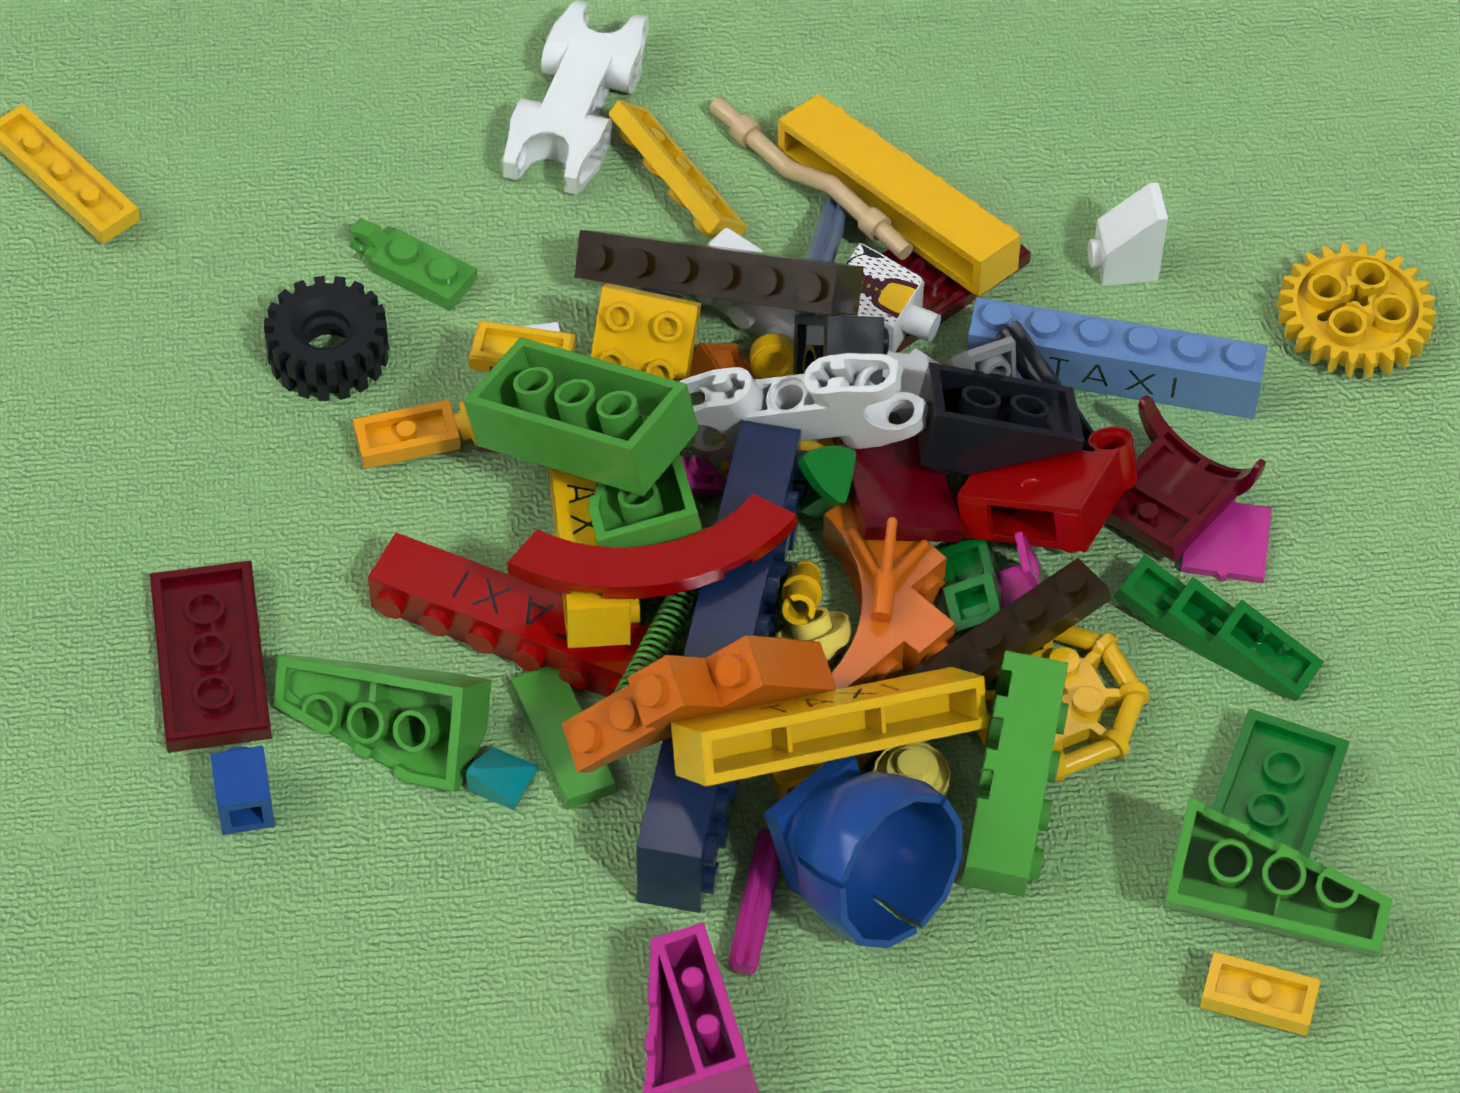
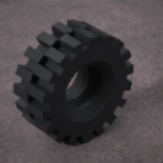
M324 276L314 277L315 284L307 286L304 280L294 283L295 292L291 294L288 290L284 289L279 293V304L271 302L267 309L268 318H264L269 365L271 364V371L275 379L281 378L282 386L289 392L297 386L299 396L309 399L311 392L318 393L319 401H329V393L337 392L339 393L340 400L349 398V389L356 387L359 393L368 389V377L377 381L382 375L381 366H387L389 359L386 315L383 304L378 305V296L372 290L365 294L364 285L357 281H354L351 287L346 286L345 277L335 276L333 283H325ZM332 334L345 338V341L330 348H318L309 344L313 339L322 335Z

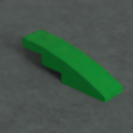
M1145 554L1112 597L1156 629L1202 657L1250 682L1294 701L1300 698L1324 662L1242 599L1235 607H1232L1194 577L1185 585Z

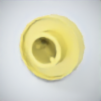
M816 607L813 619L808 616L807 624L798 626L788 623L778 631L776 638L820 642L828 665L836 662L837 655L841 653L844 646L853 638V630L849 617L844 612L828 611L825 607Z
M918 742L885 749L877 758L874 771L896 773L924 781L947 798L951 772L948 761L939 750L926 743Z

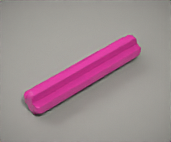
M767 828L760 830L757 834L728 957V967L734 973L752 975L757 971L781 864L770 831Z

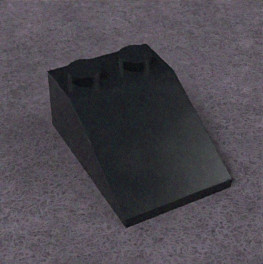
M932 362L928 363L919 397L923 398L928 405L926 428L917 434L921 466L930 467L941 473L960 472L974 474L1082 449L1084 437L1073 387L994 373L985 374L982 371Z

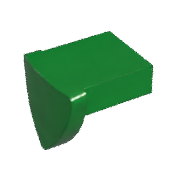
M836 445L824 446L814 449L798 459L797 464L807 479L800 512L819 518L830 509L841 506L847 501L856 460L854 449Z

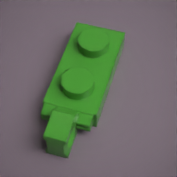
M359 218L349 230L352 243L350 245L351 249L363 254V260L371 265L372 273L448 311L453 309L478 279L477 268L399 229L396 230L393 227L387 226L383 231L378 224Z

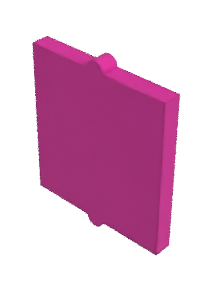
M1233 500L1183 552L1180 572L1217 577V580L1220 582L1234 579L1264 583L1272 507L1236 503Z

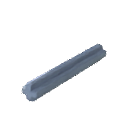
M830 196L824 201L806 257L807 259L834 262L849 213ZM795 310L797 314H801L804 312L808 315L816 314L813 312Z

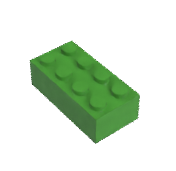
M522 337L515 342L463 401L477 446L642 496L647 493L699 430L687 384Z

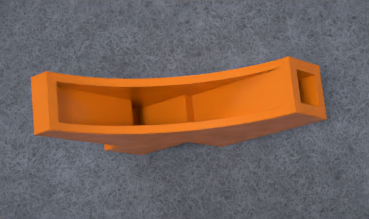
M849 495L844 504L836 506L824 514L822 544L832 552L849 577L856 595L860 615L858 628L851 646L842 661L831 673L837 689L897 678L902 673V670L909 673L953 643L955 623L931 604L941 595L943 587H945L944 578L947 559L931 544L895 582L891 620L879 622L871 618L875 578L848 533L850 526H856L860 532ZM865 540L881 567L884 540ZM896 541L892 569L920 541Z
M746 635L707 658L666 655L627 677L628 686L564 721L561 725L577 772L591 773L623 756L672 738L671 722L836 690L837 687L820 642Z

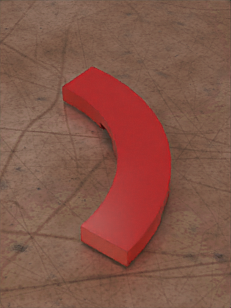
M752 494L726 518L702 531L674 541L640 547L592 546L555 537L537 529L507 562L508 574L530 584L560 593L571 594L572 590L603 593V599H641L671 595L724 579V573L743 565L747 561L753 564L761 559L797 526V514Z

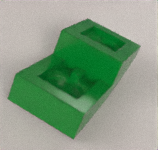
M969 539L938 550L947 558L944 578L946 586L943 587L950 619L955 623L954 633L956 636L968 633L1004 608L991 542L988 540Z

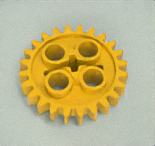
M1344 242L1341 243L1340 252L1334 254L1325 245L1322 246L1320 259L1308 252L1305 255L1304 264L1294 263L1290 276H1284L1277 303V308L1280 309L1278 324L1286 325L1284 331L1285 339H1296L1294 349L1296 353L1306 350L1312 351L1309 361L1312 365L1321 359L1327 360V372L1332 373L1338 365L1345 366L1347 377L1353 376L1355 368H1362L1367 378H1372L1374 367L1379 366L1383 372L1390 375L1394 362L1404 368L1408 367L1410 356L1420 357L1424 344H1429L1437 311L1433 310L1435 296L1427 294L1428 280L1416 281L1417 267L1403 270L1401 268L1402 256L1395 257L1391 261L1384 259L1386 254L1385 248L1381 247L1375 255L1368 254L1366 243H1361L1358 252H1351L1348 245Z

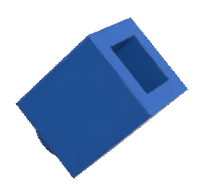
M237 746L224 752L211 753L222 835L275 827L263 746L250 748Z

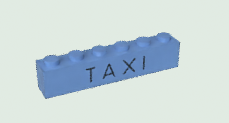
M976 297L968 333L967 350L997 341L996 335L1004 326L1018 321L1023 325L1063 386L1140 400L1143 396L1147 395L1153 398L1155 403L1254 419L1267 345ZM1016 369V378H1022Z

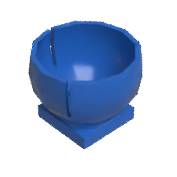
M852 756L827 761L764 813L788 889L802 897L814 914L835 935L859 946L890 948L918 933L916 927L911 924L923 929L947 899L963 858L962 821L946 797L930 784L901 774L871 771L860 775L856 759ZM875 900H879L884 906H886L889 910L894 912L896 915H898L905 921H902L895 917Z

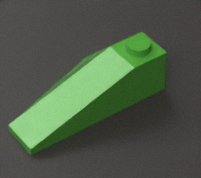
M680 453L644 496L599 482L596 483L594 495H590L588 510L598 546L640 547L656 545L702 531L698 511Z
M282 654L277 657L274 707L323 735L330 734L353 747L354 753L365 759L372 758L392 769L394 771L393 775L407 783L457 791L460 789L466 776V771L471 765L487 732L491 680L443 671Z

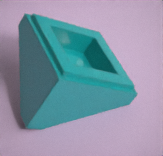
M491 746L466 771L467 790L514 810L538 772V766Z

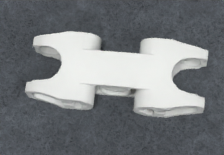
M576 0L568 7L564 14L554 23L544 46L541 70L544 74L553 75L554 78L543 102L521 98L510 118L509 135L503 157V177L517 180L523 176L532 163L541 160H555L566 167L564 173L566 181L564 192L578 195L584 189L590 179L600 169L610 145L613 128L612 120L599 116L610 89L631 94L642 74L643 54L648 36V17L635 14L629 18L628 22L620 30L612 33H598L587 27L589 3Z
M844 353L828 355L812 362L804 374L754 380L747 370L740 367L711 370L679 381L687 384L689 394L693 392L705 394L704 403L693 406L699 428L693 447L698 454L715 461H732L741 420L800 429L801 441L840 437L843 443L852 449L881 447L911 438L926 428L928 405L923 398L914 393L898 392L901 390V377L904 368L899 360L885 354ZM888 369L889 374L884 382L874 385L870 381L869 377L877 370ZM907 408L914 409L913 416L907 422L900 425L889 423L891 412ZM719 431L724 435L725 440L722 443L708 446L709 438L713 433Z

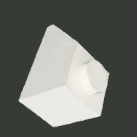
M1159 182L1147 184L1097 219L1095 239L1088 240L1087 252L1090 267L1098 268L1102 286L1158 281L1168 223Z

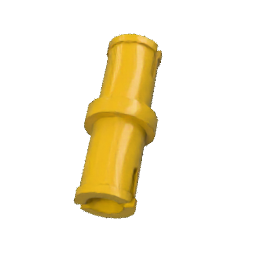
M809 560L796 562V569L793 566L790 568L789 576L784 581L782 587L783 616L793 625L807 624L808 616L813 619L816 607L820 604L823 594L822 584L820 583L822 578L821 570L817 564Z

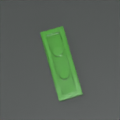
M546 666L538 671L534 670L511 678V688L568 810L615 794L616 782L607 764L591 773L577 772L561 723L582 712L570 684L560 679V670Z

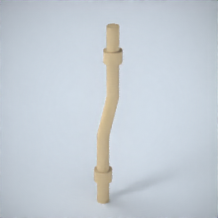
M723 97L713 100L709 108L710 111L730 128L731 137L742 147H751L784 178L827 193L858 221L859 230L872 241L879 240L900 260L907 258L911 254L913 245L891 226V219L878 207L867 205L836 176L793 161L762 133L763 128L748 114L742 115Z

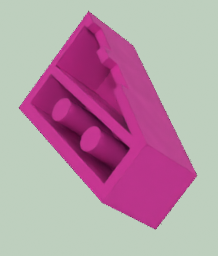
M704 922L651 939L648 986L649 1026L645 1042L647 1063L643 1093H758L759 1089Z

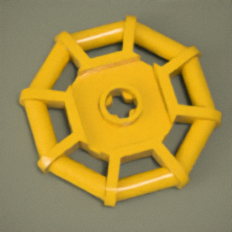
M1074 625L1041 647V650L1031 654L1032 656L1068 662L1062 703L1069 704L1063 735L1056 734L1053 745L1054 751L1061 752L1055 782H1062L1067 775L1109 759H1123L1130 752L1129 741L1141 709L1150 700L1148 686L1140 683L1118 646L1119 638L1111 632L1103 635ZM1053 640L1090 651V653L1081 658L1075 650L1068 647L1053 649ZM1102 663H1105L1119 688H1105L1095 671ZM985 690L987 710L992 708L995 690ZM1105 708H1120L1112 729L1107 730L1098 723ZM987 711V721L989 725L990 714ZM988 728L975 731L984 748ZM1086 740H1090L1093 743L1064 754L1063 749Z

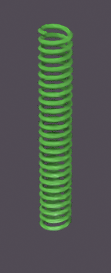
M700 587L696 588L698 589L697 591L693 589L666 595L663 603L660 605V609L653 618V622L646 631L643 641L639 644L636 654L626 668V673L622 675L619 686L615 688V692L629 685L627 677L636 673L634 669L641 670L652 664V662L659 660L657 657L662 658L669 655V651L673 649L672 644L676 643L675 638L679 637V632L683 630L682 626L686 624L685 619L689 618V613L693 611L692 607L696 605Z

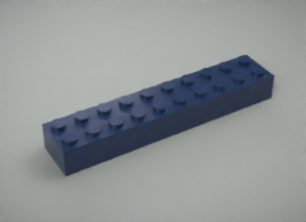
M741 420L716 523L739 508L752 494L795 514L801 510L806 481H804L805 476L799 468L797 461L808 451L800 450V429ZM798 521L794 530L764 557L753 564L747 561L743 565L724 573V579L700 587L683 656L707 658L746 635L768 637L769 632L775 633L779 614V603L776 601L778 592H782L783 583L788 576L789 562L786 561L788 551H794ZM672 738L662 741L636 846L637 902L701 913L705 893L714 895L720 866L716 862L718 850L725 849L730 825V818L727 817L729 804L735 805L740 779L703 786L675 774Z

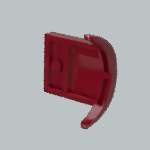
M1145 395L1138 403V410L1142 425L1151 444L1136 458L1137 483L1132 488L1123 492L1107 518L1106 523L1175 562L1237 496L1247 492L1256 483L1264 471L1266 462L1260 458L1252 468L1236 469L1207 458L1187 444L1168 425L1159 412L1153 398Z

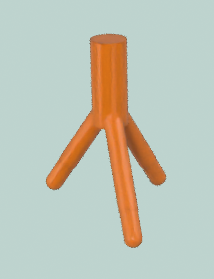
M890 517L887 520L881 567L866 541L862 539L857 527L850 526L848 528L850 537L875 578L871 618L879 622L891 620L895 582L929 546L928 541L921 540L892 569L897 530V519L895 517Z

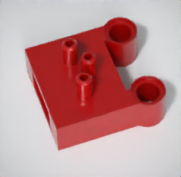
M1122 427L1101 428L1089 436V451L1076 450L971 474L957 494L960 520L964 529L962 533L963 538L1005 542L1017 547L1015 533L1022 531L1031 546L1062 549L1067 553L1087 552L1123 492L1132 488L1137 483L1138 475L1132 433Z

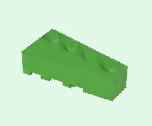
M1005 650L993 697L960 885L1024 897L1028 881L1039 880L1044 849L1035 848L1038 830L1047 832L1051 814L1052 800L1044 799L1047 782L1055 783L1061 752L1054 751L1053 745L1055 735H1063L1069 704L1062 703L1068 662Z
M1189 796L1164 907L1377 958L1381 953L1392 899Z

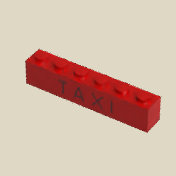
M395 532L368 576L371 607L377 609L386 617L392 619L402 618L422 626L433 635H446L469 644L470 647L480 653H493L514 661L518 666L527 671H538L546 666L560 670V679L569 683L572 688L578 690L587 689L605 697L612 695L615 692V688L619 686L622 675L626 673V668L629 666L633 656L636 654V650L639 648V644L646 635V631L649 629V627L638 623H630V645L568 648L561 594L530 584L514 576ZM672 644L673 649L669 651V655H674V644Z

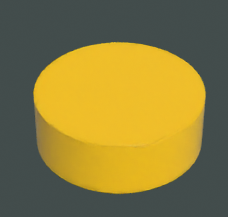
M770 333L759 337L752 344L749 351L751 369L754 375L760 379L793 375L794 341L787 335L780 333Z

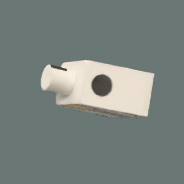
M859 243L846 263L864 266L858 316L884 317V327L887 328L889 333L888 351L896 352L907 333L928 342L932 341L938 331L941 315L922 308L924 290L922 278L872 248Z

